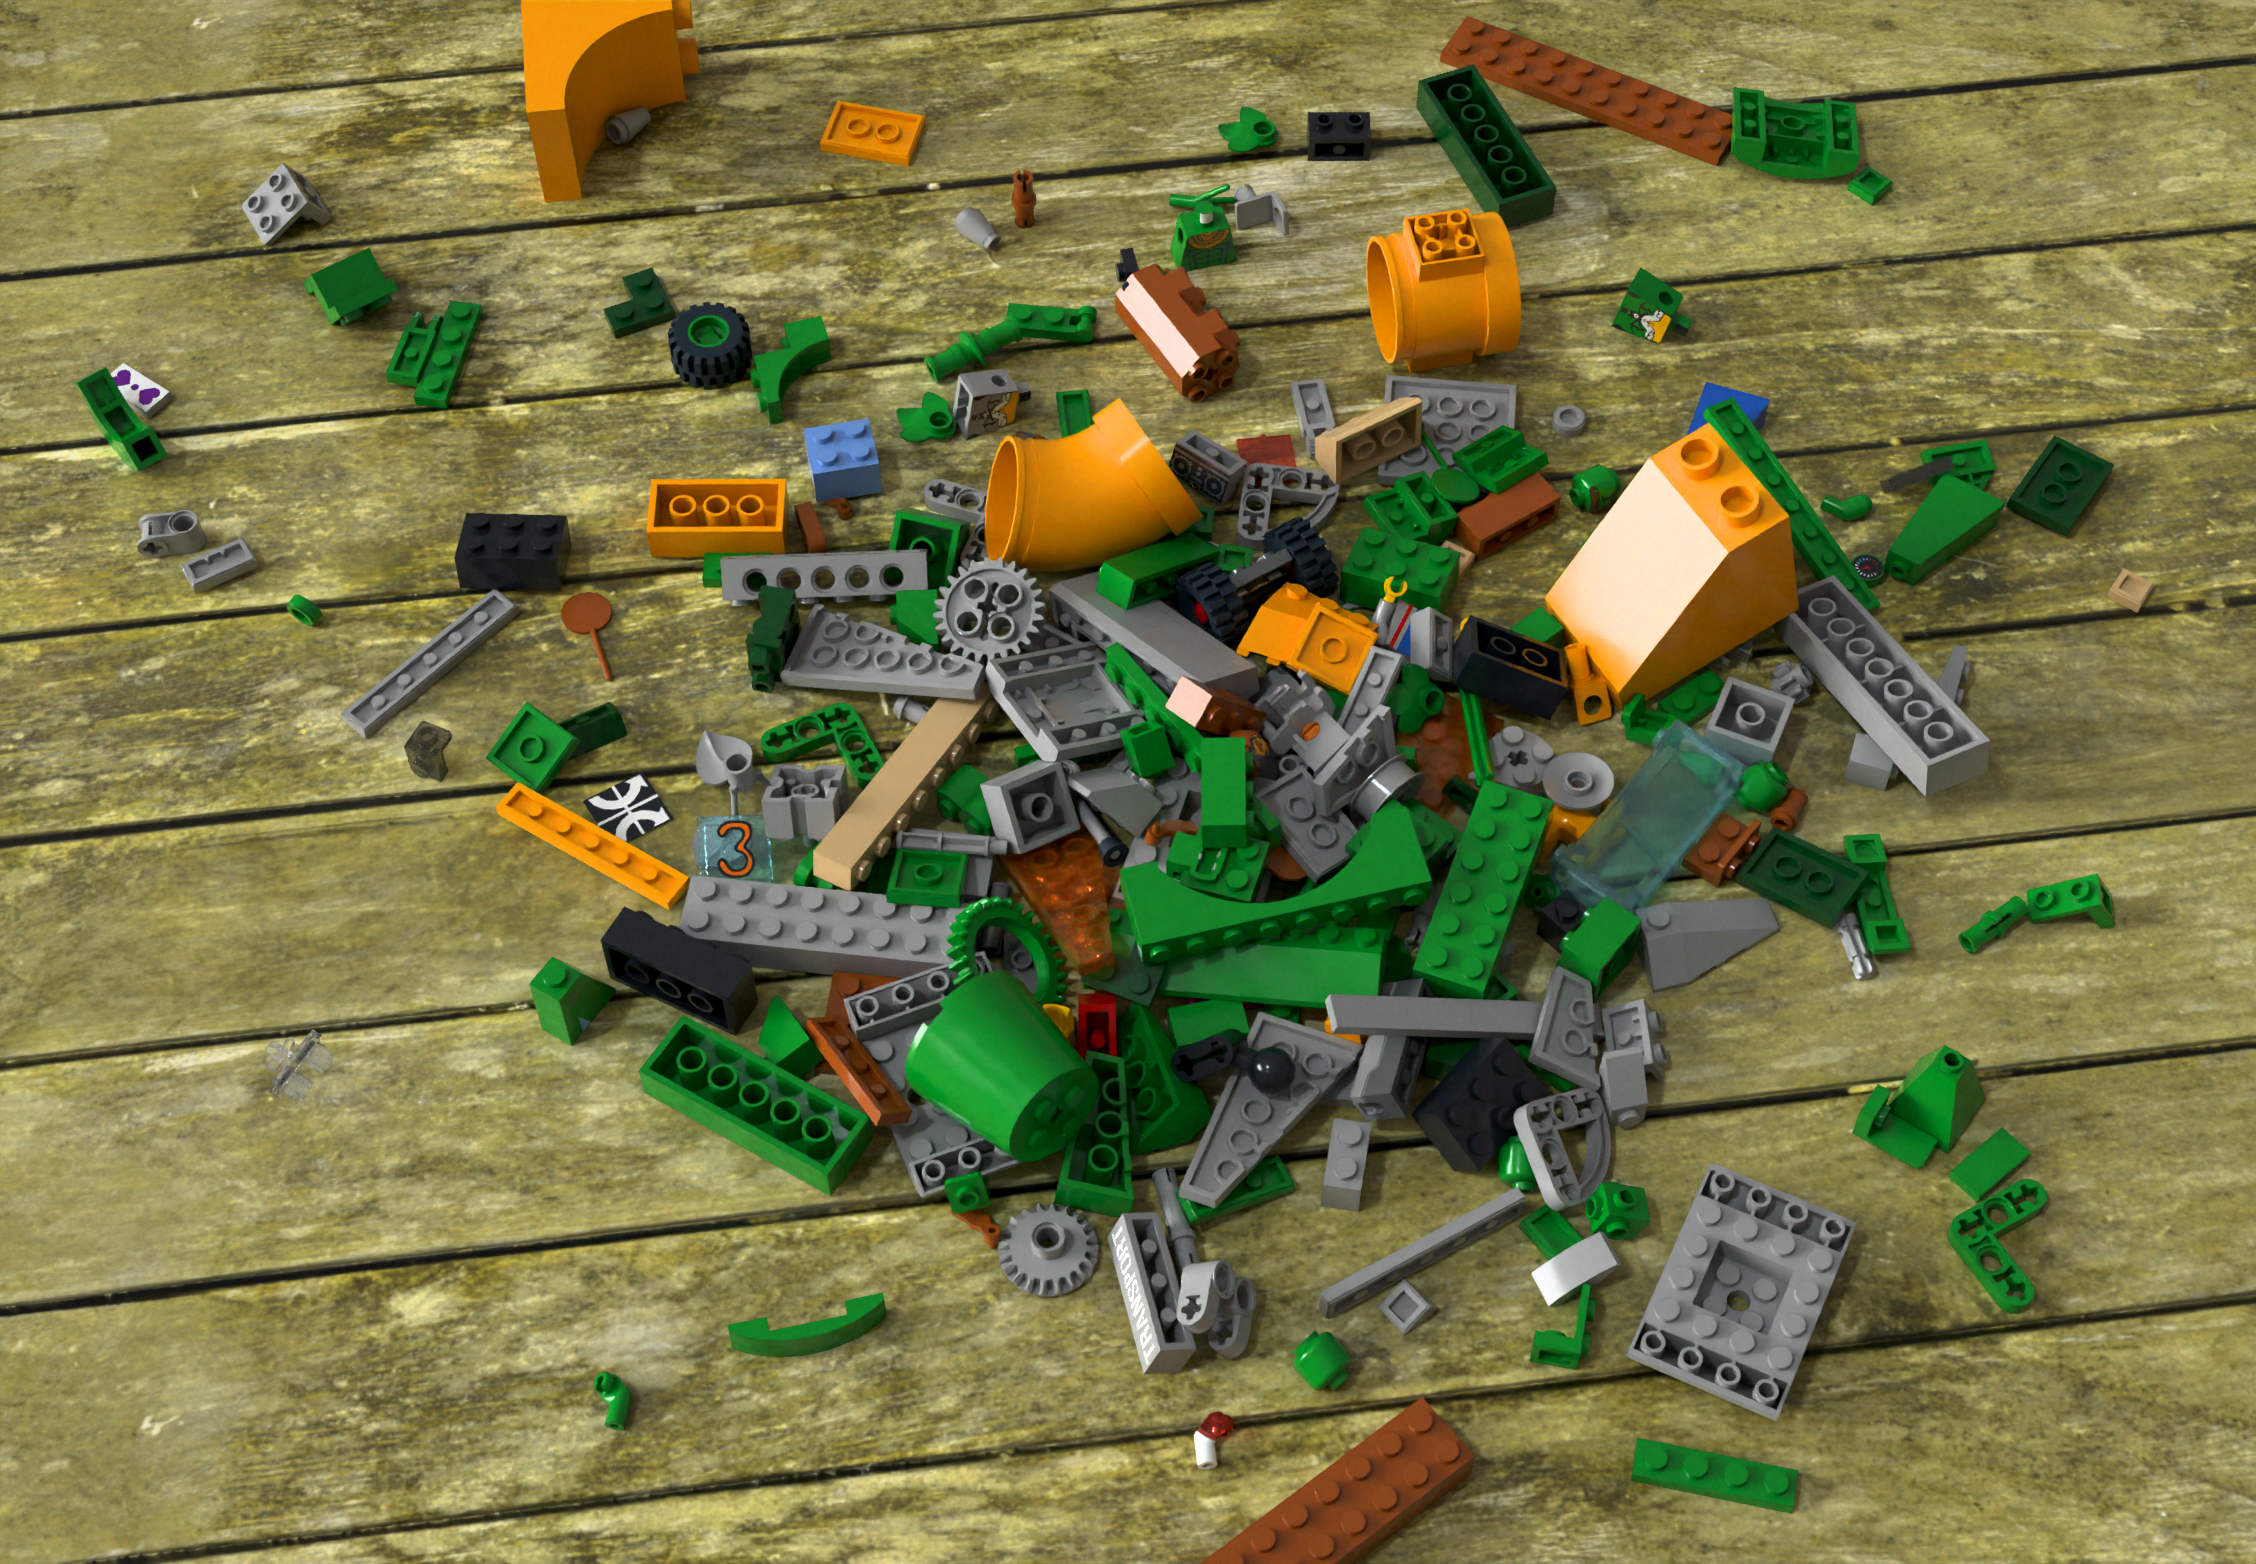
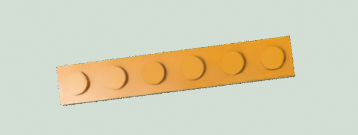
M519 782L496 806L497 813L501 817L669 911L689 888L690 878Z

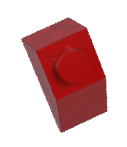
M1109 993L1078 994L1079 1054L1084 1060L1087 1050L1117 1057L1115 996Z

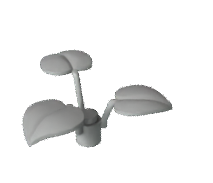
M704 730L696 754L697 773L704 783L711 786H721L729 782L731 821H737V793L750 791L757 780L766 788L771 786V783L763 776L762 770L754 769L752 764L753 751L749 744L735 737L719 735L712 731ZM712 819L703 823L695 831L692 838V851L696 865L702 869H718L717 862L721 858L726 859L729 865L738 862L744 855L736 852L734 846L741 839L742 832L735 829L730 830L726 837L721 838L717 834V829L726 820ZM751 837L749 843L747 844V848H748V849H749L750 846H751L752 837Z

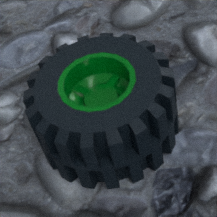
M703 302V306L695 304L690 306L689 311L682 310L678 313L679 318H674L671 322L672 328H669L668 340L673 369L676 374H680L682 381L687 382L690 380L691 386L696 388L699 384H703L704 389L711 390V385L717 384L718 389L725 388L724 382L729 381L731 385L736 383L737 375L741 378L744 377L746 368H750L752 363V349L748 322H745V317L741 313L736 314L735 308L731 306L725 308L723 303L718 302L716 305H710V302Z

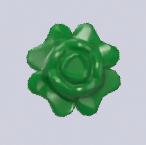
M1551 872L1545 875L1533 874L1531 877L1532 883L1529 882L1524 903L1528 907H1533V912L1537 915H1540V911L1562 894L1564 883L1556 880L1555 874Z

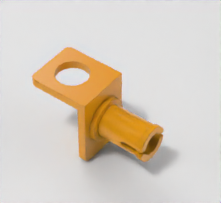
M1574 643L1564 647L1570 674L1567 675L1568 690L1573 693L1577 720L1583 726L1610 718L1612 712L1606 681L1590 671L1586 644ZM1593 695L1598 696L1601 700L1600 709L1594 714H1587L1584 710L1585 700Z

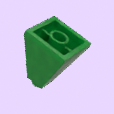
M1944 1045L1918 1060L1887 1106L1892 1108L1891 1114L1937 1139L1935 1147L1948 1154L1986 1097L1972 1061L1961 1055L1958 1051Z

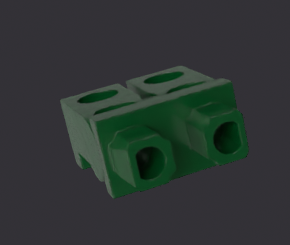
M761 585L758 599L762 615L754 622L753 634L748 633L745 643L748 654V668L753 677L751 682L752 689L773 693L776 681L782 682L780 675L797 642L801 625L799 612L797 611L795 590Z

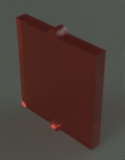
M1262 434L1260 437L1236 439L1238 456L1248 462L1246 468L1254 463L1296 467L1290 434L1277 436ZM1256 476L1255 486H1261L1262 476ZM1294 479L1285 480L1283 484L1294 483L1298 481Z

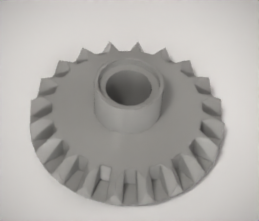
M1055 1202L1051 1205L1043 1206L1037 1203L1035 1207L1028 1210L1023 1208L1016 1217L1011 1216L1009 1224L1006 1228L1002 1229L1001 1241L998 1242L999 1262L1006 1277L1019 1289L1037 1296H1058L1075 1290L1090 1277L1098 1260V1238L1092 1223L1089 1224L1082 1213L1074 1212L1069 1205L1061 1207ZM1046 1241L1056 1243L1052 1248L1040 1246V1244Z

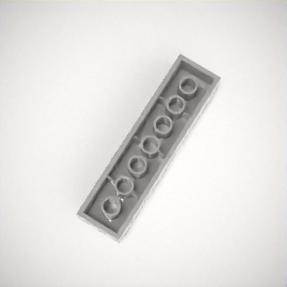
M1834 575L1797 590L1799 609L1773 625L1774 631L1925 797L1988 771L1990 740Z
M691 875L679 928L686 935L699 941L701 939L710 941L725 953L741 955L748 960L752 967L833 975L834 971L906 978L955 961L946 955V951L953 947L946 941L947 937L954 934L949 927L957 922L955 919L956 915L963 912V909L972 903L961 902L960 908L887 903L886 895ZM981 929L978 930L975 937L974 954L975 952L977 953Z

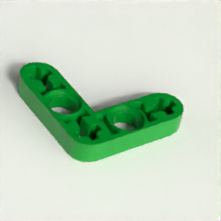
M836 703L767 730L761 737L763 756L772 763H782L835 743L855 783L862 789L866 788L884 766V762L853 706L847 703ZM839 717H842V719H843L844 721L847 720V722L841 724V722H840L839 720H836V719L839 718ZM824 722H826L827 728H829L827 731H825ZM809 727L819 731L817 736L813 738H804L800 735L802 730ZM791 735H794L795 743L792 742ZM855 740L865 744L863 749L856 752L846 748L848 743ZM778 742V744L780 746L783 745V747L777 749L774 745H772V743ZM867 760L870 771L875 772L874 775L869 776L867 772H864V761Z
M2032 1179L2020 1180L1957 1215L1953 1219L1947 1233L1948 1241L1996 1304L2003 1311L2010 1314H2020L2028 1309L2034 1296V1287L1997 1238L2041 1213L2047 1200V1192L2039 1182ZM2022 1194L2025 1197L2032 1195L2035 1198L2033 1203L2027 1200L2019 1204L2017 1210L2014 1207L2019 1202ZM1992 1208L2000 1209L2006 1214L2007 1221L2002 1224L1995 1223L1989 1219L1987 1211ZM1977 1222L1980 1224L1972 1238L1969 1235L1961 1236L1959 1234L1961 1228L1964 1231H1969L1976 1227ZM1983 1256L1995 1257L1999 1261L2001 1269L1997 1271L1985 1269L1980 1262V1258ZM2006 1274L2009 1275L2007 1281L2002 1279ZM2009 1289L2012 1292L2019 1290L2022 1293L2021 1298L2019 1299L2017 1296L2010 1298L2007 1295Z

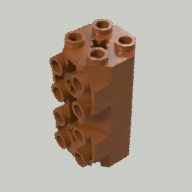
M1152 264L1132 273L1126 280L1129 286L1125 291L1120 287L1115 294V312L1182 396L1188 397L1191 402L1198 403L1207 396L1230 388L1235 382L1234 374L1237 368H1239L1238 351L1236 349L1240 346L1238 334L1234 329L1228 328L1217 308L1208 311L1203 310L1202 306L1206 304L1205 295L1200 287H1195L1190 281L1184 267L1171 270L1165 268L1163 270L1159 265Z

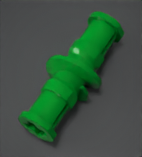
M1008 315L1005 317L1004 322L990 329L987 327L977 335L973 332L970 335L965 331L960 332L958 335L959 344L948 347L946 351L932 358L929 355L924 357V362L930 376L935 383L942 381V377L968 366V364L974 366V361L976 360L983 367L987 366L986 355L998 351L1013 341L1019 342L1023 340V337L1014 318Z

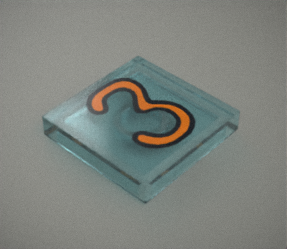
M763 815L697 817L699 876L773 883L771 838H766Z

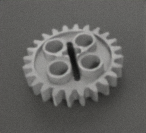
M985 557L981 567H978L976 562L971 560V570L968 572L959 566L960 577L958 579L950 575L947 576L951 587L939 588L941 595L945 599L934 601L936 607L941 611L934 613L933 617L936 622L941 623L935 629L938 635H945L941 641L945 647L952 646L950 649L951 653L955 655L962 653V658L969 660L975 657V662L983 665L985 660L1008 657L1011 654H1022L1020 648L1023 646L1030 650L1034 648L1030 637L1041 638L1042 635L1036 626L1046 625L1045 618L1040 614L1046 612L1047 607L1045 603L1039 602L1045 596L1042 589H1037L1039 586L1035 577L1028 579L1030 574L1027 568L1018 572V566L1015 561H1012L1006 568L1002 557L998 558L995 565H991L988 557ZM998 584L999 586L995 594L992 595L993 586ZM974 590H985L981 597L977 599L969 598ZM1007 595H1019L1015 602L1011 604L1003 603ZM992 603H993V605H994L996 611H991V609H992ZM984 613H985V614H989L988 621H987V619H986ZM969 621L977 622L973 630H962L965 623ZM1003 626L1011 627L1007 635L1003 637L995 635L999 628ZM986 629H987V630H988L987 639H986L985 641H982L981 639L984 637L985 632H986Z

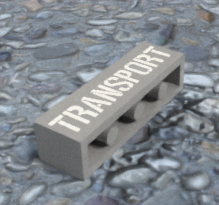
M1158 1212L1123 1213L1107 1239L1143 1373H1179L1195 1352L1196 1346L1192 1332L1182 1325L1176 1317L1180 1288Z

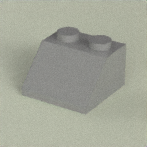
M1107 767L1065 775L1067 785L1110 820L1139 838L1164 805L1163 802L1154 796L1158 790L1129 769L1122 773L1114 767Z

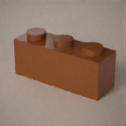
M1536 471L1501 493L1496 494L1492 492L1482 501L1461 509L1457 514L1459 517L1454 527V536L1468 551L1475 554L1477 561H1480L1558 518L1561 496Z

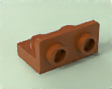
M1722 811L1683 858L1682 866L1718 888L1726 878H1734L1742 865L1741 859L1745 854L1751 856L1758 848L1762 837L1758 836L1761 822L1754 819L1748 827Z

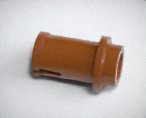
M1798 788L1788 789V794L1782 800L1779 807L1771 812V825L1786 832L1796 828L1798 824L1797 817L1808 802L1806 793Z

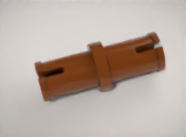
M1019 170L1013 175L1014 192L1011 200L1015 208V224L1017 227L1025 229V219H1027L1028 228H1031L1035 223L1034 207L1036 205V194L1033 192V174L1030 171L1023 170L1024 179L1021 180V172Z

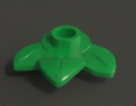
M1241 107L1240 122L1218 125L1220 135L1229 142L1228 149L1235 152L1243 153L1252 151L1257 147H1270L1278 140V131L1275 125L1266 119L1265 114L1249 107Z
M926 392L924 394L922 408H898L896 410L898 421L904 428L899 434L900 438L908 442L921 443L929 439L945 440L956 432V420L949 412L948 402L934 393Z
M1407 663L1402 666V682L1395 684L1386 706L1391 708L1392 713L1400 715L1398 723L1399 732L1414 733L1421 728L1427 717L1436 715L1442 710L1444 694L1435 684L1430 683L1428 673L1423 667Z

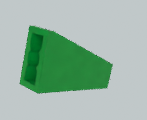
M1944 472L1888 550L1884 572L1890 574L1895 579L1902 580L1912 586L1996 527L2005 501Z

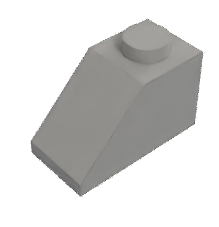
M1636 1046L1604 1052L1598 1073L1600 1074L1601 1087L1596 1092L1604 1104L1609 1127L1630 1128L1640 1122H1644L1648 1107V1096L1641 1047Z

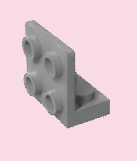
M284 163L242 204V209L263 244L271 246L300 216L308 221L313 219L323 226L332 218L309 179Z

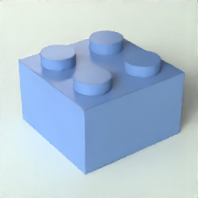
M869 418L804 429L807 458L817 503L836 498H850L882 492L879 460Z

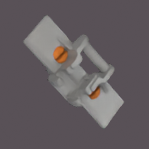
M1279 664V666H1275L1259 681V691L1251 696L1248 701L1267 713L1262 722L1260 733L1269 741L1270 749L1275 754L1281 755L1292 747L1318 775L1351 736L1332 718L1335 705L1330 695L1322 687L1317 686L1313 678L1305 670L1300 669L1297 672V676L1302 680V685H1300Z

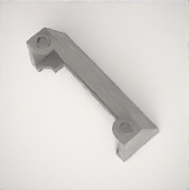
M1099 571L1060 581L1048 589L1055 628L1077 640L1086 636L1104 650L1118 642L1158 688L1170 696L1181 676L1201 681L1216 692L1218 688L1237 693L1246 700L1259 691L1258 669L1251 659L1243 658L1241 655L1236 654L1235 651L1159 599L1124 610L1096 592ZM1195 727V729H1196L1197 731L1204 732V733H1207V732H1208V731H1205V730H1202V729H1199V728H1196V727Z

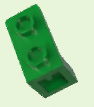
M2098 874L2027 891L2029 919L2033 924L2085 912L2088 917H2093L2100 929L2115 926L2112 895Z
M1877 1084L1861 1109L1852 1133L1911 1167L1921 1170L1935 1148L1937 1139L1891 1114L1892 1108L1886 1105L1891 1091Z
M1583 1283L1573 1338L1567 1337L1562 1332L1555 1330L1535 1331L1530 1362L1577 1370L1580 1356L1587 1358L1591 1334L1584 1333L1585 1321L1593 1322L1596 1299L1589 1298L1591 1284Z

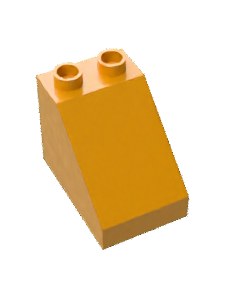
M1707 423L1647 460L1546 595L1547 612L1549 615L1555 616L1564 627L1563 638L1568 645L1574 643L1586 644L1590 671L1606 681L1608 696L1622 713L1624 706L1630 704L1636 693L1644 694L1645 701L1799 609L1789 515L1713 426Z

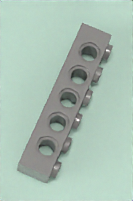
M927 549L724 556L721 559L723 601L731 600L732 606L752 605V600L758 599L760 589L753 588L749 583V575L753 572L762 573L766 577V585L795 590L796 598H799L800 603L803 604L819 603L820 597H834V602L854 601V596L868 595V601L888 600V594H896V591L929 590ZM889 567L899 568L903 573V580L898 584L889 583L884 576L885 570ZM856 568L866 570L869 574V582L865 585H856L851 580V571ZM822 569L830 570L835 576V583L829 587L820 585L816 577L817 572ZM786 571L797 572L801 578L800 586L796 588L786 586L783 582V573Z

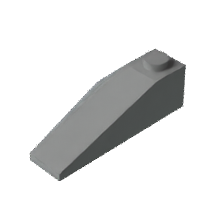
M1767 898L1667 902L1634 910V915L1642 919L1635 949L1653 993L1688 986L1698 980L1699 975L1713 967L1717 969L1725 964L1726 959L1740 951H1747L1779 931L1778 923Z

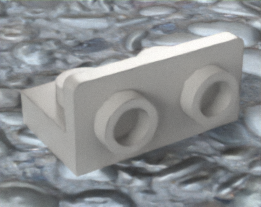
M1644 998L1602 1009L1607 1052L1640 1046L1644 1072H1652L1657 1080L1665 1078L1663 1065L1668 1063L1665 1047L1659 1040L1658 1032L1663 1031L1659 1012L1652 1010Z

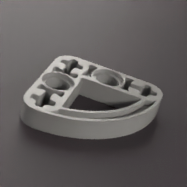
M1266 463L1249 465L1244 473L1236 532L1237 542L1243 547L1253 548L1252 550H1263L1266 548L1263 545L1264 535L1272 530L1267 529L1271 498L1318 504L1309 515L1303 518V521L1308 520L1311 528L1315 527L1319 531L1328 522L1336 508L1340 483L1335 485L1327 473L1322 470ZM1256 477L1262 478L1261 490L1254 489ZM1288 479H1294L1300 483V486L1291 489L1284 486L1283 482ZM1307 483H1311L1310 489H1306ZM1321 486H1328V491L1321 490ZM1251 501H1257L1262 503L1264 508L1259 511H1253L1246 504ZM1250 522L1256 523L1255 535H1248Z
M1583 1087L1534 1100L1516 1109L1514 1113L1515 1128L1546 1204L1552 1210L1564 1211L1587 1200L1603 1182L1611 1154L1610 1127L1606 1110L1599 1094L1589 1087ZM1554 1104L1561 1109L1564 1121L1557 1118L1554 1112ZM1584 1104L1586 1108L1577 1111L1576 1105ZM1540 1115L1542 1121L1533 1123L1531 1118ZM1585 1125L1587 1154L1583 1171L1577 1181L1558 1132ZM1542 1148H1546L1552 1157V1165L1544 1159Z

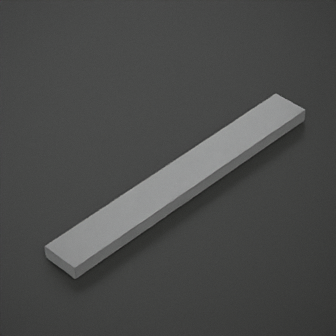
M1330 994L1325 1000L1332 1034L1454 1038L1506 1037L1507 1039L1519 1040L1534 1039L1544 1003L1541 1001ZM1593 1003L1595 1022L1592 1024L1593 1042H1601L1605 1038L1604 1025L1598 1004Z

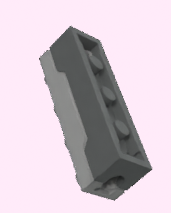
M1424 978L1397 981V983H1384L1381 996L1436 998ZM1368 1035L1363 1055L1359 1060L1357 1076L1350 1090L1352 1104L1358 1109L1366 1122L1377 1121V1119L1387 1120L1407 1117L1429 1037Z

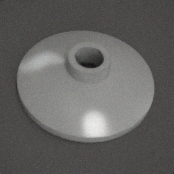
M1570 752L1555 757L1545 767L1542 777L1543 789L1554 803L1566 809L1577 811L1594 809L1604 804L1612 795L1615 782L1612 770L1603 760L1583 752Z

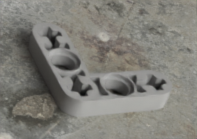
M944 479L931 480L924 487V502L929 510L976 524L960 556V566L967 571L971 567V560L976 562L978 553L981 554V561H984V558L987 557L985 543L979 540L984 535L987 492ZM968 500L976 501L979 504L974 509H965L961 506L963 502Z

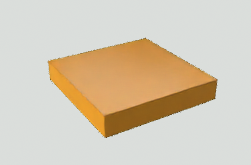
M1316 603L1285 666L1296 672L1303 669L1314 681L1348 697L1372 645L1374 646L1379 634Z

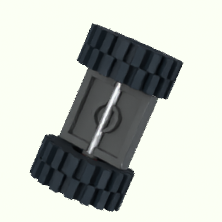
M1295 517L1265 533V539H1263V545L1266 547L1263 549L1264 555L1258 558L1256 564L1248 568L1240 566L1227 575L1226 572L1222 574V569L1218 565L1215 566L1214 563L1207 562L1177 578L1174 590L1177 592L1175 594L1176 601L1180 603L1178 608L1186 619L1230 648L1242 641L1250 627V622L1246 619L1249 616L1248 612L1243 607L1280 589L1286 582L1302 585L1308 592L1320 598H1326L1334 594L1338 590L1337 582H1339V576L1335 573L1337 571L1336 564L1331 560L1333 555L1330 550L1327 551L1325 547L1327 543L1324 538L1318 536L1319 531L1315 527L1311 528L1308 520L1303 521L1302 517Z

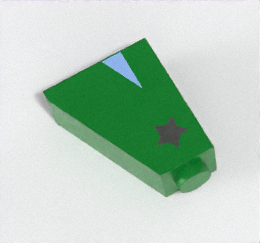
M554 957L549 959L529 983L542 1030L570 1046L576 1042L616 993V989L609 984Z

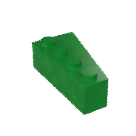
M1087 1050L1085 1061L1098 1078V1094L1087 1119L1079 1130L1066 1142L1054 1202L1063 1206L1069 1205L1072 1208L1120 1218L1123 1213L1131 1212L1134 1202L1131 1182L1132 1165L1128 1140L1129 1121H1127L1126 1111L1127 1094L1124 1058Z

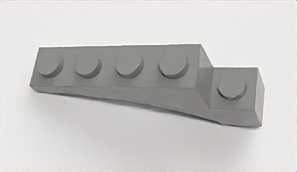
M1954 644L1949 661L1936 684L1960 707L1964 689L1958 688L1959 682L1966 683L1971 663L1965 661L1968 647ZM1856 733L1843 780L1885 791L1888 779L1896 780L1899 767L1868 733L1864 735Z

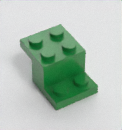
M370 248L311 274L303 282L308 294L315 293L331 325L340 321L341 325L345 326L364 315L363 310L369 308L372 313L387 306L388 303L393 301L391 296L398 291L392 278L386 281Z
M1411 797L1404 805L1391 798L1378 812L1407 806L1431 879L1433 880L1454 859L1463 833L1414 797ZM1371 819L1345 845V852L1352 858L1358 853L1369 834Z

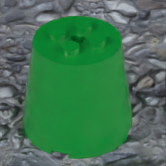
M991 971L968 980L939 1003L944 1009L929 1026L923 1022L919 1028L906 1059L905 1073L907 1082L922 1098L1015 1160L1023 1163L1040 1160L1063 1146L1085 1122L1097 1098L1099 1089L1098 1078L1019 978L1012 976L1007 971Z

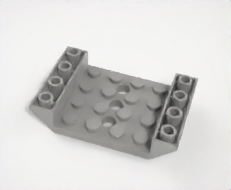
M985 951L974 954L980 975L993 971ZM956 961L844 999L853 1034L912 1109L908 1123L891 1124L888 1127L909 1180L922 1199L945 1192L944 1182L946 1179L980 1172L983 1177L1023 1163L1015 1160L930 1102L922 1106H915L908 1100V1097L915 1092L909 1086L905 1073L906 1059L910 1046L923 1022L929 1026L944 1009L939 1003L960 986L953 983V980L959 974L948 969V966ZM1066 1144L1061 1146L1058 1150L1066 1148Z

